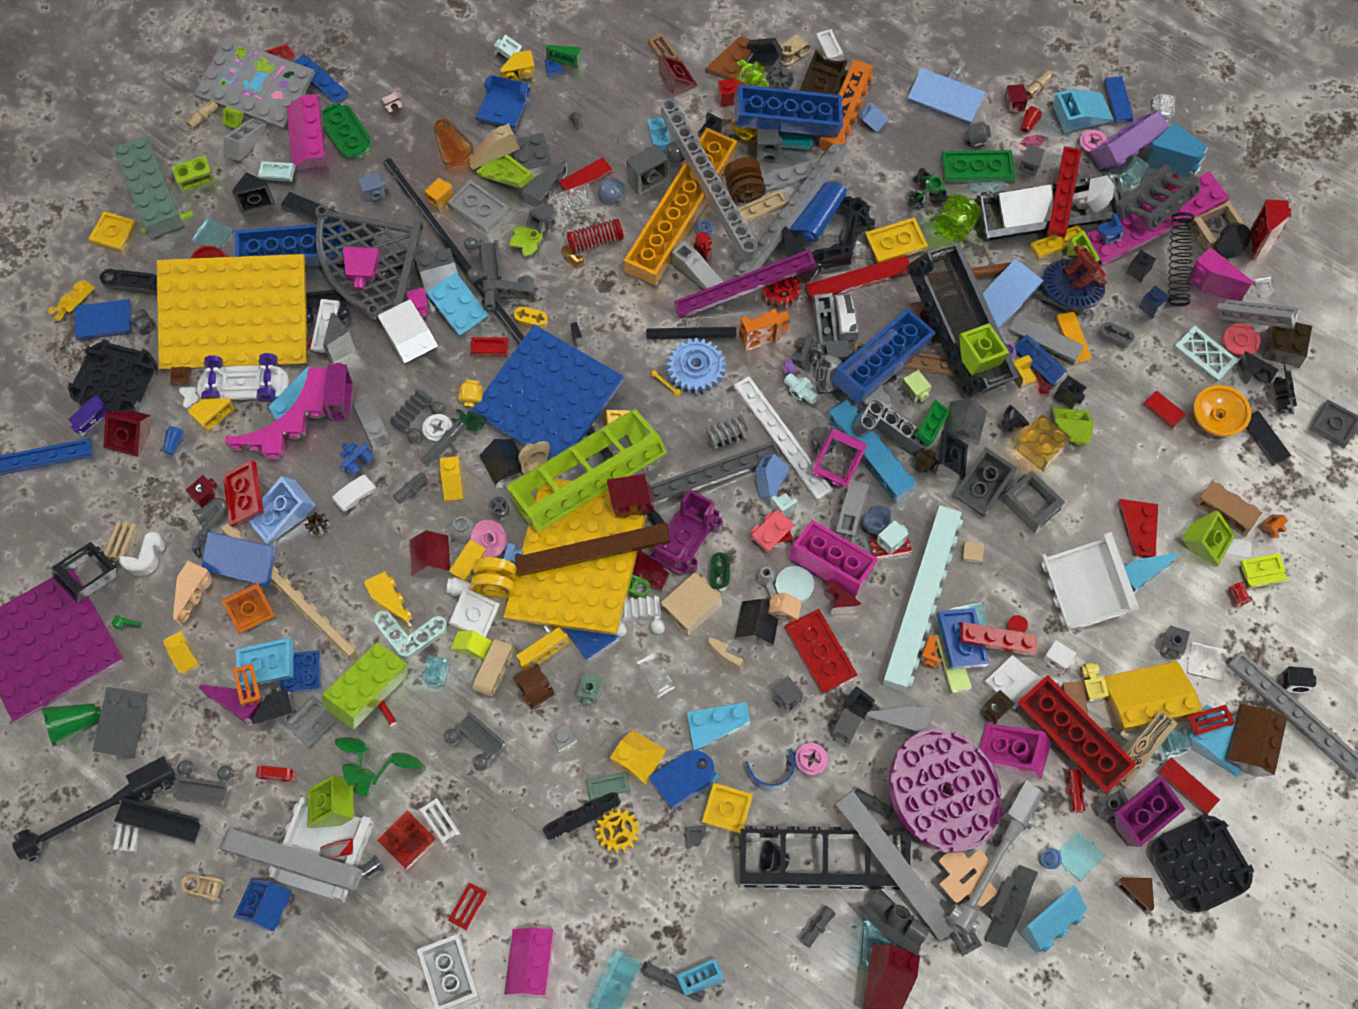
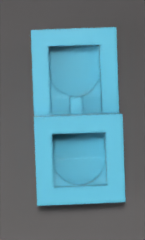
M661 117L648 119L647 123L653 145L656 144L661 151L665 150L666 146L671 142L667 126Z

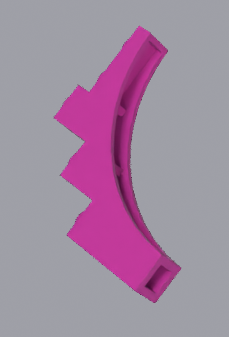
M308 368L307 378L299 397L281 418L256 432L238 436H225V444L232 451L249 449L251 452H262L269 460L285 458L287 437L294 440L306 437L308 416L313 419H320L321 416L327 417V412L323 405L327 368Z

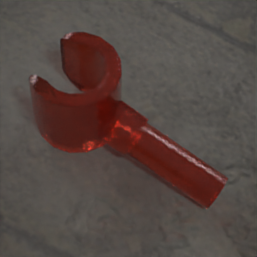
M1038 370L1035 371L1039 383V393L1050 394L1051 383H1044Z

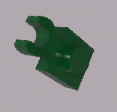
M456 409V412L461 415L458 419L467 426L465 430L479 435L487 418L472 411H468L466 415L462 410ZM455 418L451 419L454 423L458 421V419Z

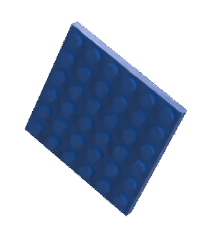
M534 324L484 391L482 401L475 404L470 411L485 416L487 424L524 446L527 443L548 442L550 450L547 460L583 439L622 385L625 377Z

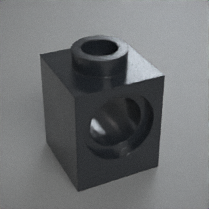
M1140 250L1131 261L1126 273L1142 283L1151 271L1156 258Z
M1068 375L1059 385L1054 398L1073 409L1076 404L1080 405L1085 399L1086 395H1084L1087 387Z
M1288 666L1282 672L1283 688L1288 692L1308 694L1316 686V676L1313 674V668Z

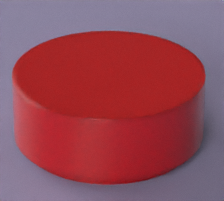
M1020 615L1012 616L1007 624V629L1011 631L1025 633L1028 628L1027 620Z

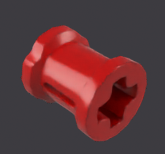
M1238 582L1228 588V591L1232 593L1236 601V607L1246 605L1253 600L1248 595L1244 582Z

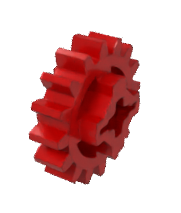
M789 277L763 287L762 296H765L766 302L771 301V306L777 304L778 308L781 305L787 308L788 303L794 305V300H799L801 283L797 282L798 277Z

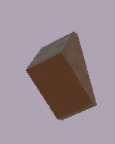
M1121 877L1115 883L1146 915L1154 909L1152 878Z

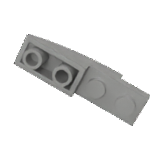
M851 481L843 503L836 533L855 544L870 485Z

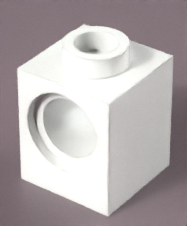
M1055 640L1042 662L1063 675L1066 669L1070 671L1076 663L1073 659L1076 652Z

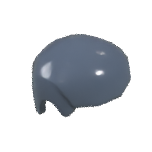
M607 178L600 183L597 195L602 203L614 205L616 201L623 199L626 190L624 184L619 179Z
M882 505L871 506L867 514L864 513L863 527L869 533L879 535L892 523V511Z

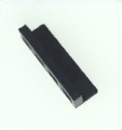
M119 797L118 800L121 805L115 817V823L196 845L203 826L199 818Z

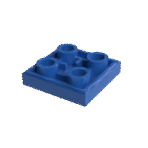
M320 651L293 653V678L280 680V687L283 686L284 690L290 689L291 693L321 690Z

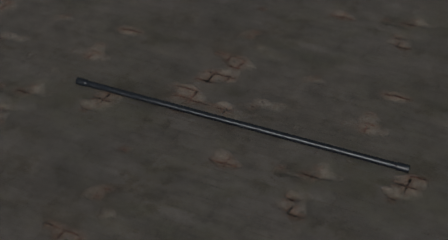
M391 158L386 159L383 162V166L396 180L445 247L451 249L452 256L467 275L468 270L472 268L401 174ZM480 279L477 282H472L484 297L483 281ZM495 298L496 307L493 311L517 343L520 344L524 339L523 334ZM592 426L586 433L587 436L596 432ZM608 447L599 451L605 460L614 456ZM656 511L647 514L653 526L666 523Z

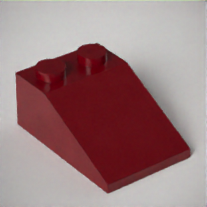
M871 945L863 1009H903L918 977L920 955L917 956L912 952L892 945Z

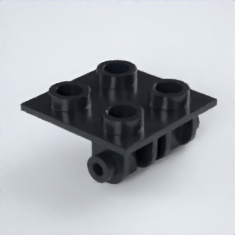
M1283 365L1285 378L1276 377L1273 382L1277 408L1280 413H1287L1288 410L1292 409L1293 414H1295L1294 407L1297 406L1293 379L1291 371H1287L1286 366Z

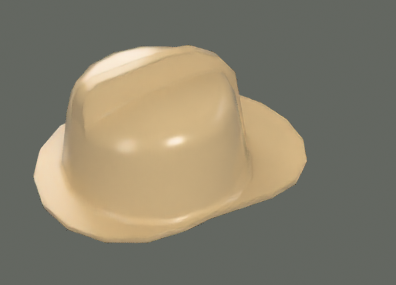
M548 442L527 443L521 449L518 459L523 474L528 473L547 461L550 450Z

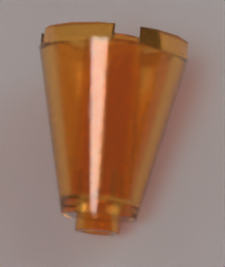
M448 119L436 121L433 129L443 163L451 165V167H457L466 163L469 160L470 154L472 153L473 155L474 153L472 142Z

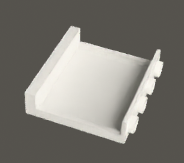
M1112 532L1104 534V539L1050 557L1043 554L1045 561L1041 563L1044 572H1049L1051 579L1047 581L1051 591L1055 590L1057 597H1054L1057 609H1062L1063 615H1060L1063 627L1068 626L1069 632L1139 610Z

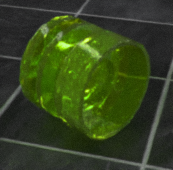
M951 194L934 219L935 229L946 239L963 242L967 239L973 226H975L980 218V207L975 201L965 195Z

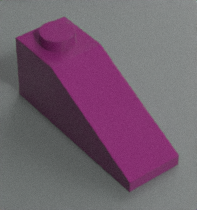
M208 685L199 686L204 695L249 726L252 724V719L262 702H253V705L246 704L245 707H241L237 689ZM242 690L244 699H247L246 690ZM255 692L251 693L252 697L256 696Z

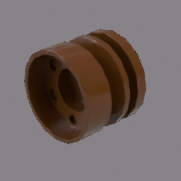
M751 157L739 158L730 162L725 167L724 176L729 194L734 203L748 204L765 194L766 186L759 162Z

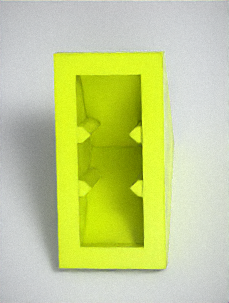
M474 630L457 631L450 650L484 661L493 642Z

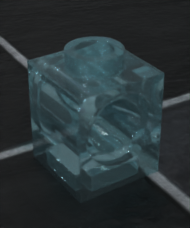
M1185 728L1172 730L1161 744L1166 758L1186 754L1192 748Z

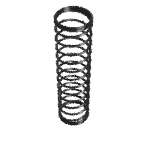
M1178 212L1171 215L1172 222L1170 225L1173 228L1170 229L1172 233L1170 240L1172 241L1169 245L1172 248L1169 250V253L1172 255L1169 257V260L1172 262L1168 264L1171 268L1168 273L1171 276L1168 277L1170 283L1167 286L1170 290L1167 293L1170 297L1167 304L1172 306H1187L1191 303V299H1189L1191 297L1190 294H1169L1171 290L1182 292L1192 290L1190 287L1171 288L1169 286L1172 283L1180 285L1192 283L1190 280H1170L1172 276L1179 278L1192 276L1190 273H1170L1173 269L1178 271L1193 269L1190 266H1170L1173 262L1178 264H1190L1193 262L1190 259L1171 260L1172 256H1193L1190 252L1171 253L1172 249H1193L1190 245L1171 246L1173 242L1182 244L1193 242V239L1189 238L1176 240L1171 238L1173 235L1180 237L1194 235L1193 232L1188 231L1172 232L1174 228L1179 230H1191L1194 228L1193 225H1172L1173 222H1194L1195 216L1188 212ZM1175 216H1190V217H1192V218H1179V219H1176V218H1173V217H1175ZM1189 226V227H1192V228H1178V227ZM1181 233H1190L1191 235H1179V234H1181ZM1180 240H1190V242H1180ZM1179 247H1191V248H1189V249H1180ZM1177 254H1191V255L1183 256V255H1177ZM1182 300V301H1188V302L1175 303V302H1171V301Z

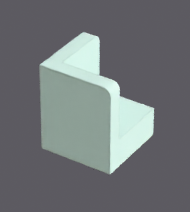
M786 493L779 498L771 497L770 507L774 512L779 509L788 517L797 510L798 501L796 499L791 500Z

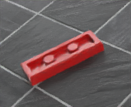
M602 157L560 180L559 185L569 197L613 173V169Z
M1172 757L1157 772L1158 775H1162L1167 783L1204 815L1208 814L1220 801L1216 795Z

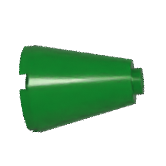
M94 703L45 707L41 709L52 747H56L98 724L101 714L100 707H95Z

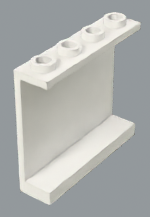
M301 797L300 801L296 802L293 808L294 816L292 821H289L285 828L286 836L284 841H281L279 844L320 856L321 846L341 840L353 839L352 855L341 856L331 860L357 868L374 825L372 819L365 816L362 818L354 816V819L341 826L308 828V801ZM271 866L269 868V877L274 881L343 903L346 899L348 890Z

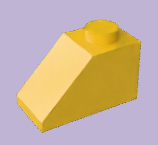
M229 398L201 399L198 403L191 406L188 413L192 420L208 433L235 410V407Z
M459 456L440 458L444 501L464 500L462 466Z

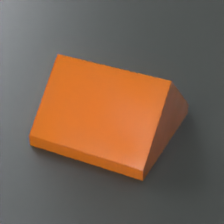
M258 582L221 600L239 634L275 617L269 601Z

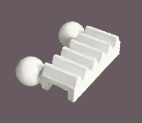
M646 596L645 598L626 599L617 636L621 638L626 634V626L622 622L653 619L650 624L651 631L657 635L662 634L666 629V625L661 620L659 597L654 596L650 598Z

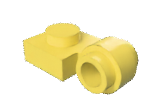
M1090 662L1081 666L1080 672L1082 677L1089 679L1084 680V689L1088 702L1108 698L1110 695L1104 677L1097 678V675H1100L1098 664Z

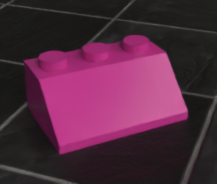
M535 927L513 929L504 995L548 998L555 940L553 929Z

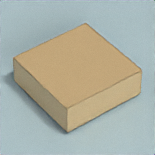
M965 541L962 561L982 564L984 543Z

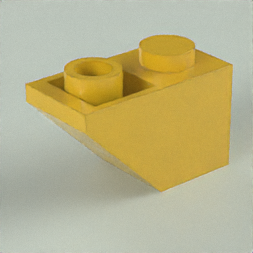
M531 50L513 53L500 69L501 77L515 81L536 77Z

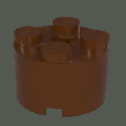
M537 662L512 677L517 687L523 693L522 696L531 710L537 709L557 697Z

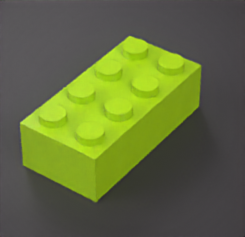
M377 642L322 694V705L354 730L407 677L408 664Z

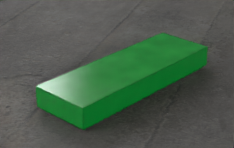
M935 400L914 435L930 446L934 442L950 410Z

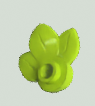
M525 226L516 227L513 229L515 235L511 237L509 247L522 248L523 256H530L537 251L538 244L543 239V234Z

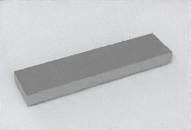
M1017 315L1009 328L1010 333L1021 338L1028 334L1042 348L1074 363L1084 349V345L1020 315Z

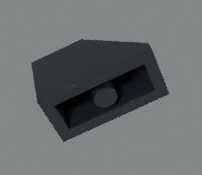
M283 686L272 689V694L266 695L253 717L252 723L256 724L296 712L290 689L284 690Z

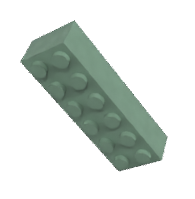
M147 136L113 147L150 239L184 227Z

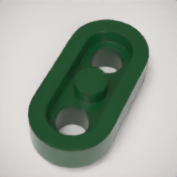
M718 552L711 558L710 585L713 589L724 591L730 583V558L727 554ZM722 562L724 565L718 566L717 563ZM722 580L723 584H717L716 582Z

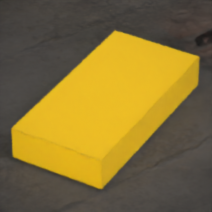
M470 539L449 572L459 579L467 581L473 573L475 560L483 558L487 549Z

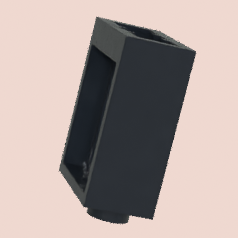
M89 542L51 567L52 578L77 603L117 577L115 562L112 559L108 560L104 556L102 549L98 546L96 547L92 542ZM91 558L104 573L81 587L68 572Z

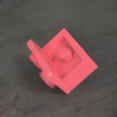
M779 509L775 513L769 512L763 519L765 522L761 526L757 524L750 532L752 536L749 540L751 542L753 540L756 541L767 553L795 526Z

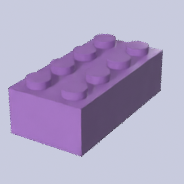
M1160 110L1143 115L1089 151L1099 170L1104 168L1109 170L1114 166L1118 167L1126 162V158L1137 155L1139 149L1150 146L1152 144L1151 141L1153 139L1156 140L1169 126Z

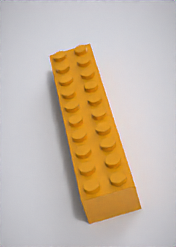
M706 128L699 142L720 179H722L725 167L737 155L738 141ZM686 161L623 260L625 273L654 286L658 284L671 263V252L685 240L708 202Z

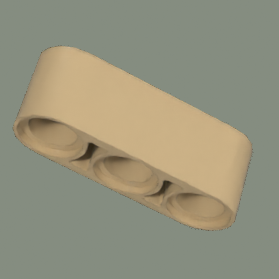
M497 638L494 639L474 680L472 690L489 697L494 695L514 653V645Z

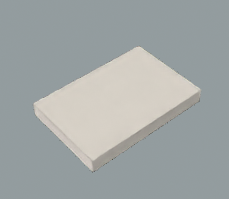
M1051 184L997 194L1003 228L1050 221L1054 201Z

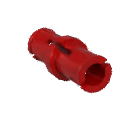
M1081 770L1068 771L1070 784L1068 793L1071 795L1072 813L1086 812L1084 804L1085 788L1082 785Z

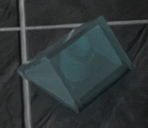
M863 921L861 925L857 970L868 971L871 945L893 946V941L885 937L869 921Z

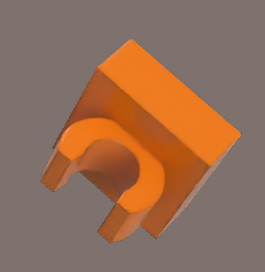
M1272 514L1259 527L1262 532H1269L1272 538H1279L1277 530L1286 532L1284 524L1288 520L1285 515Z

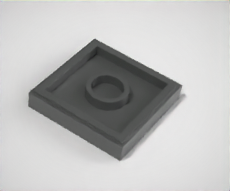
M1327 400L1310 431L1345 448L1358 426V415Z

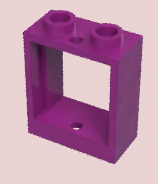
M335 363L328 364L323 405L330 421L349 422L353 380L347 364Z

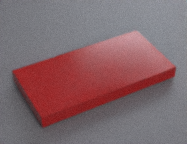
M820 609L784 626L822 695L858 677Z

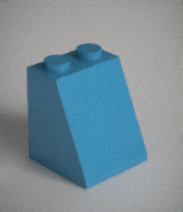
M1174 122L1152 143L1144 165L1159 170L1166 164L1171 166L1172 174L1177 173L1179 176L1188 178L1201 169L1202 165L1200 164L1207 156L1205 153L1208 147Z

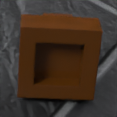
M184 366L171 367L170 384L172 386L190 385L192 369Z

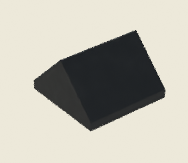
M246 172L232 190L241 213L276 205L268 183Z
M942 430L939 439L935 476L963 480L966 475L968 445L946 430Z
M494 439L479 455L496 487L523 474L518 459L520 451L513 439Z
M763 598L742 601L735 639L774 646L779 619L768 613L770 602Z

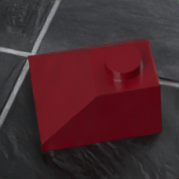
M136 411L106 412L103 448L137 457L140 456L150 434L151 415Z

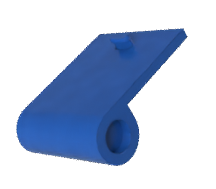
M490 75L485 79L484 88H486L487 93L475 119L501 126L509 123L510 127L515 129L530 96L531 85Z

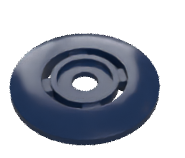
M1057 260L1045 269L1042 276V285L1047 295L1059 305L1070 309L1083 310L1092 308L1099 304L1105 294V283L1098 271L1078 260ZM1074 281L1078 284L1079 287L1072 288L1069 286L1068 282Z

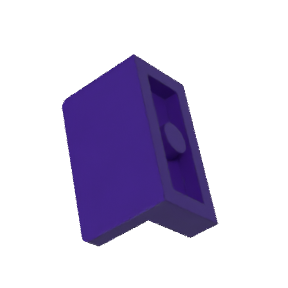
M95 395L68 420L72 424L71 428L73 431L84 436L105 417L106 412L111 410Z

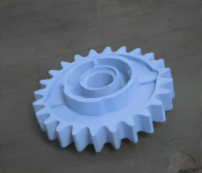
M695 338L694 342L688 339L687 344L681 341V347L675 345V351L671 350L670 356H668L667 373L670 376V381H675V387L681 385V391L687 388L688 393L691 390H694L695 394L698 393V390L705 393L706 388L712 391V385L717 387L718 381L722 382V376L725 375L726 363H724L725 356H722V350L717 351V345L711 347V341L706 344L705 339L701 342H698L697 338Z

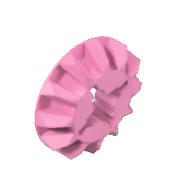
M1098 130L1085 131L1080 137V147L1084 148L1085 152H1089L1107 140V137Z
M807 743L798 749L795 762L798 769L805 775L815 776L822 773L827 767L828 755L822 746L815 743ZM815 753L817 763L813 762L809 767L806 757H811Z

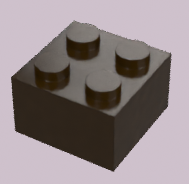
M1298 322L1295 323L1293 329L1269 326L1263 359L1300 368L1307 358L1312 326Z

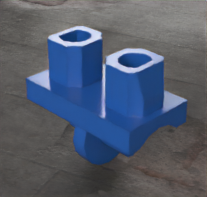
M354 442L350 446L344 443L342 445L344 451L340 456L343 459L347 455L349 457L340 464V469L343 472L346 470L353 476L361 470V467L355 462L359 457L366 464L374 458V455L369 450L370 445L365 442L354 452L353 450L357 447Z

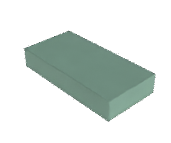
M627 772L586 780L590 801H594L611 792H616L619 796L631 793Z

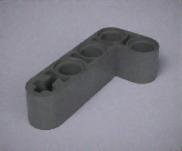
M872 400L861 410L853 425V430L858 436H866L872 429L876 428L914 455H917L921 449L925 450L928 445L914 435L918 427L879 400Z

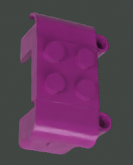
M692 490L687 491L680 503V510L676 512L668 525L671 543L653 547V553L648 558L680 575H684L685 572L690 574L697 572L698 560L695 556L711 531L720 533L723 529V520L719 517L720 511L715 509V503Z

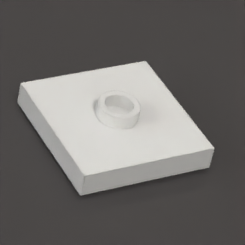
M464 587L448 624L462 631L474 630L486 637L500 604Z

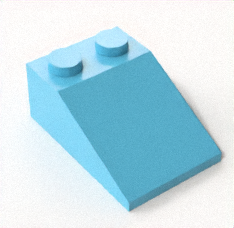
M1207 704L1202 710L1206 711L1213 707ZM1218 712L1202 718H1198L1195 720V722L1197 723L1206 719L1223 715V713ZM1226 718V719H1223V720H1220V721H1217V722H1214V723H1210V724H1207V725L1198 727V729H1203V728H1206V727H1209V726H1212V725H1216V724H1219V723H1222V722H1225V721H1228V720H1227V718ZM1235 723L1232 726L1194 737L1193 729H1190L1182 743L1183 745L1236 777L1239 776L1242 770L1226 761Z

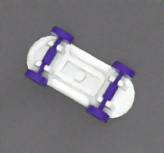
M271 353L259 355L260 365L222 367L223 359L221 357L210 355L204 358V366L207 368L198 380L197 392L201 399L229 398L231 401L257 399L272 401L289 386V379L286 372L276 366L278 357Z

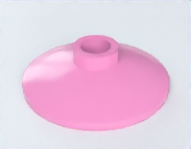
M487 519L478 522L471 532V540L487 549L483 557H496L504 551L507 544V535L501 524ZM490 535L493 536V541L490 540Z

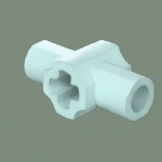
M790 373L784 379V383L790 387L789 392L797 401L805 399L813 405L819 399V395L813 391L814 386L806 377L798 379Z

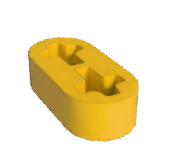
M518 307L514 311L515 322L519 325L532 328L535 324L542 329L548 325V318L545 312L527 307Z

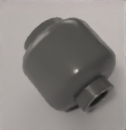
M985 122L970 124L968 131H965L966 141H970L972 146L987 144L989 139H991L990 126L986 125Z

